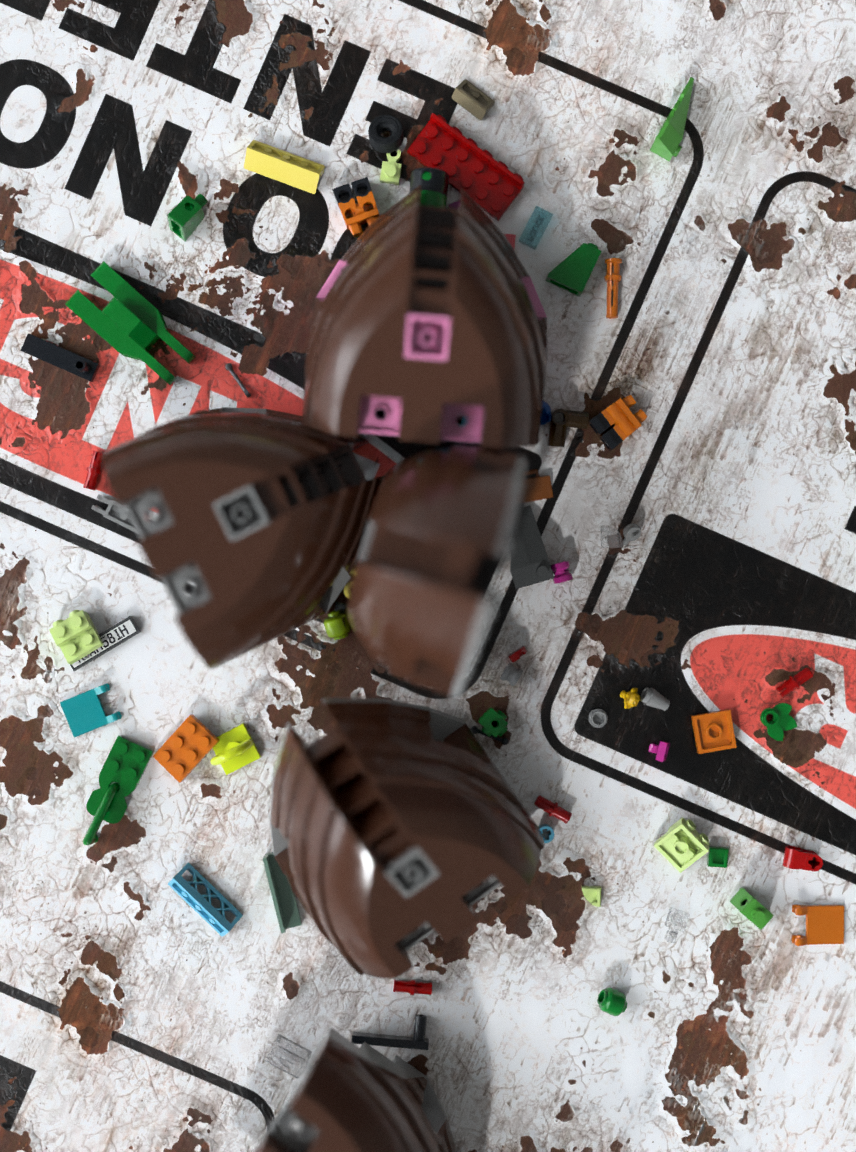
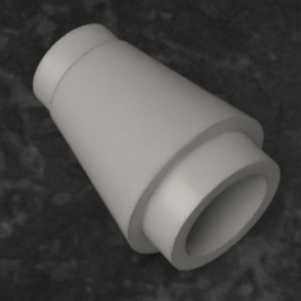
M646 687L641 693L640 701L643 702V705L664 711L668 709L670 700L655 689Z

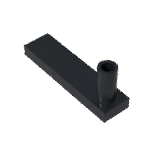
M29 333L21 348V351L90 382L94 381L100 367L98 363Z
M415 1015L414 1037L353 1032L351 1042L354 1044L366 1042L374 1046L428 1050L429 1039L425 1038L427 1016Z

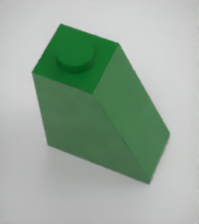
M583 243L549 272L546 282L580 297L601 254V250L592 243Z

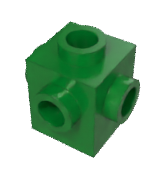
M491 707L478 720L483 726L481 730L489 737L491 735L495 738L498 735L501 737L508 729L506 727L508 724L506 721L507 716L500 710L496 712ZM496 720V721H497V725H496V726H492V725H491L492 721Z

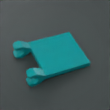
M108 683L60 702L74 738L122 718L119 711L106 716L98 695L110 690Z

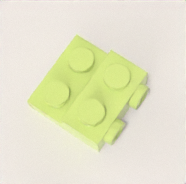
M83 610L72 611L69 614V618L64 621L58 620L54 622L53 627L49 629L56 645L61 648L67 663L70 665L104 645L89 614Z
M683 817L669 827L667 833L654 842V847L680 873L706 854L710 846L708 837L704 833L699 834L695 830V824L690 819L686 821Z

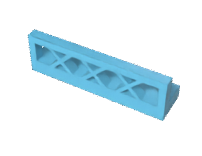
M189 862L168 883L222 937L243 916ZM188 870L193 875V881H186L181 875ZM197 885H204L207 895H201L197 891ZM211 898H217L220 901V908H214L211 905ZM225 911H230L236 916L231 923L225 918Z

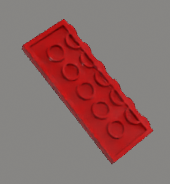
M431 114L429 122L407 150L409 155L425 167L447 172L449 174V185L460 193L461 188H463L482 210L497 221L501 219L524 188L525 182L521 175L518 173L513 174L508 170V166L505 163L496 161L492 158L493 155L489 151L480 149L473 139L464 137L457 127L448 125L446 119L441 115Z

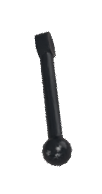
M477 726L471 727V731L473 732V734L479 733L481 735L487 736L483 731L479 730ZM493 735L489 737L500 741L503 745H507L509 742L507 738H495Z

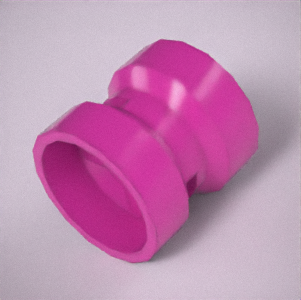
M569 561L551 565L552 572H554V584L573 579L572 574L568 570L570 567Z

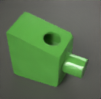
M743 887L730 900L760 930L774 916ZM747 899L746 904L742 906V902Z

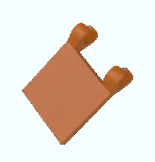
M792 905L793 913L796 915H806V936L792 935V943H795L796 946L844 944V905Z

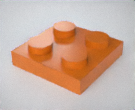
M729 709L691 715L698 754L737 748L731 711Z

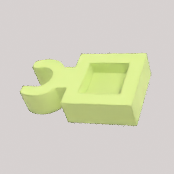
M400 150L397 151L395 157H392L391 153H386L388 162H382L380 182L399 185L402 164L397 162L401 158Z

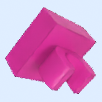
M660 741L659 745L650 744L648 751L657 754L655 760L665 762L670 742Z

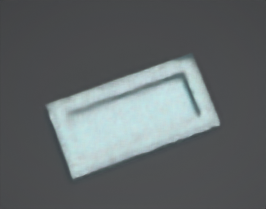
M536 206L519 242L536 250L553 214Z

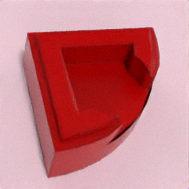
M522 646L509 654L508 657L514 663L521 656L525 655L527 650Z

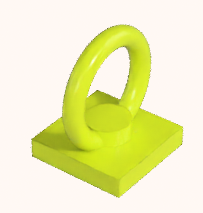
M244 723L217 737L220 741L213 747L216 756L210 762L212 765L221 764L226 775L261 758Z

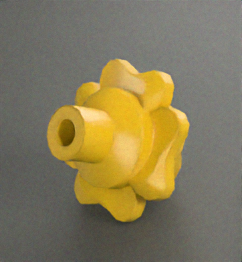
M632 688L628 692L623 690L620 693V697L624 699L625 709L638 705L640 695L637 693V688Z

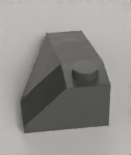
M531 505L522 507L515 514L517 525L514 533L511 532L513 543L511 547L510 572L515 589L554 578Z

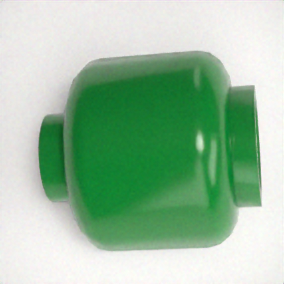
M611 987L600 991L597 1003L601 1011L612 1016H619L626 1010L627 1001L623 992Z

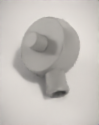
M631 523L624 528L623 535L625 538L622 544L627 546L629 541H635L640 537L641 529L637 524Z

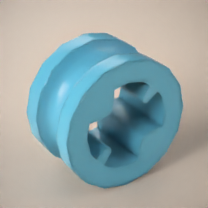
M547 824L540 825L541 833H543V829L550 830L551 832L548 834V838L543 836L544 843L551 842L554 838L552 827Z

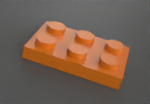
M191 714L153 757L181 783L220 740Z

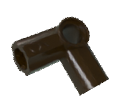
M565 409L552 411L547 446L565 447L567 427L587 429L589 412ZM557 412L563 415V421L561 423H558L555 420V414Z

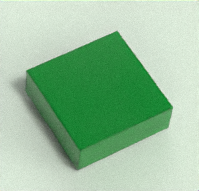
M709 846L707 866L727 868L729 849L727 847Z

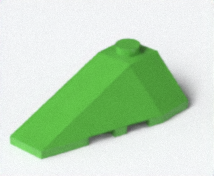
M692 77L689 79L650 148L651 152L667 161H670L672 156L677 157L682 148L679 144L683 139L694 78Z

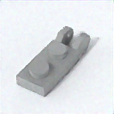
M98 494L97 499L109 505L106 511L97 505H93L91 509L102 514L103 517L137 533L124 505L117 504L115 500H110Z

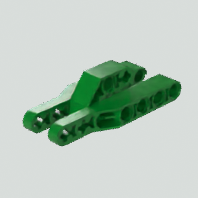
M103 261L91 276L109 291L114 298L101 311L77 290L65 305L120 354L143 361L171 385L177 378L151 356L148 351L161 338L189 364L196 356L169 333L162 313Z

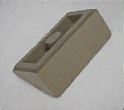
M467 79L463 80L455 88L452 99L480 121L495 104L494 100Z

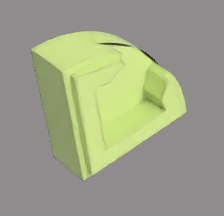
M582 886V892L586 900L594 906L601 907V886Z

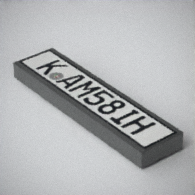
M129 616L100 633L99 636L104 645L70 665L73 671H77L141 633L133 617Z

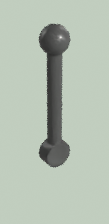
M227 363L225 369L230 371L245 395L250 397V393L233 371L232 364Z

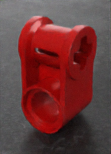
M785 846L784 867L813 872L822 868L823 860L815 851Z

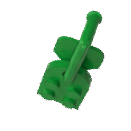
M121 736L117 737L99 775V785L101 788L91 793L86 804L87 811L94 818L83 839L84 845L88 846L98 841L97 832L103 820L111 824L122 820L127 810L125 797L132 794L137 788L154 751Z

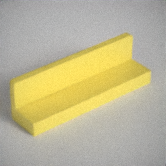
M253 140L247 147L244 168L312 194L317 192L319 179L325 169L324 165Z

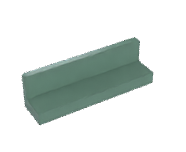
M273 852L265 854L263 863L282 934L288 928L302 925L296 896L293 894L287 877L279 867Z

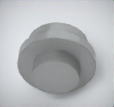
M597 708L589 713L588 720L593 727L601 728L607 723L608 716L604 710Z

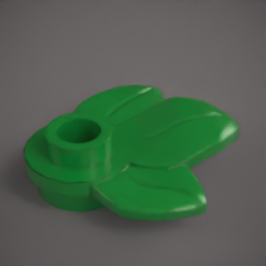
M779 703L773 708L764 709L760 714L761 723L767 727L768 735L774 740L783 741V731L797 727L796 721L789 715L792 706L789 704ZM768 714L772 715V719L770 721L766 719Z

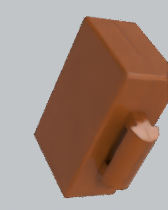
M537 469L527 470L525 475L536 474V477L527 479L523 477L526 483L523 493L519 495V499L522 500L521 503L552 498L553 491L550 475L540 476Z

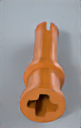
M619 258L605 259L607 267L604 279L607 282L606 318L608 319L618 318L619 282L622 279L620 275L622 259Z

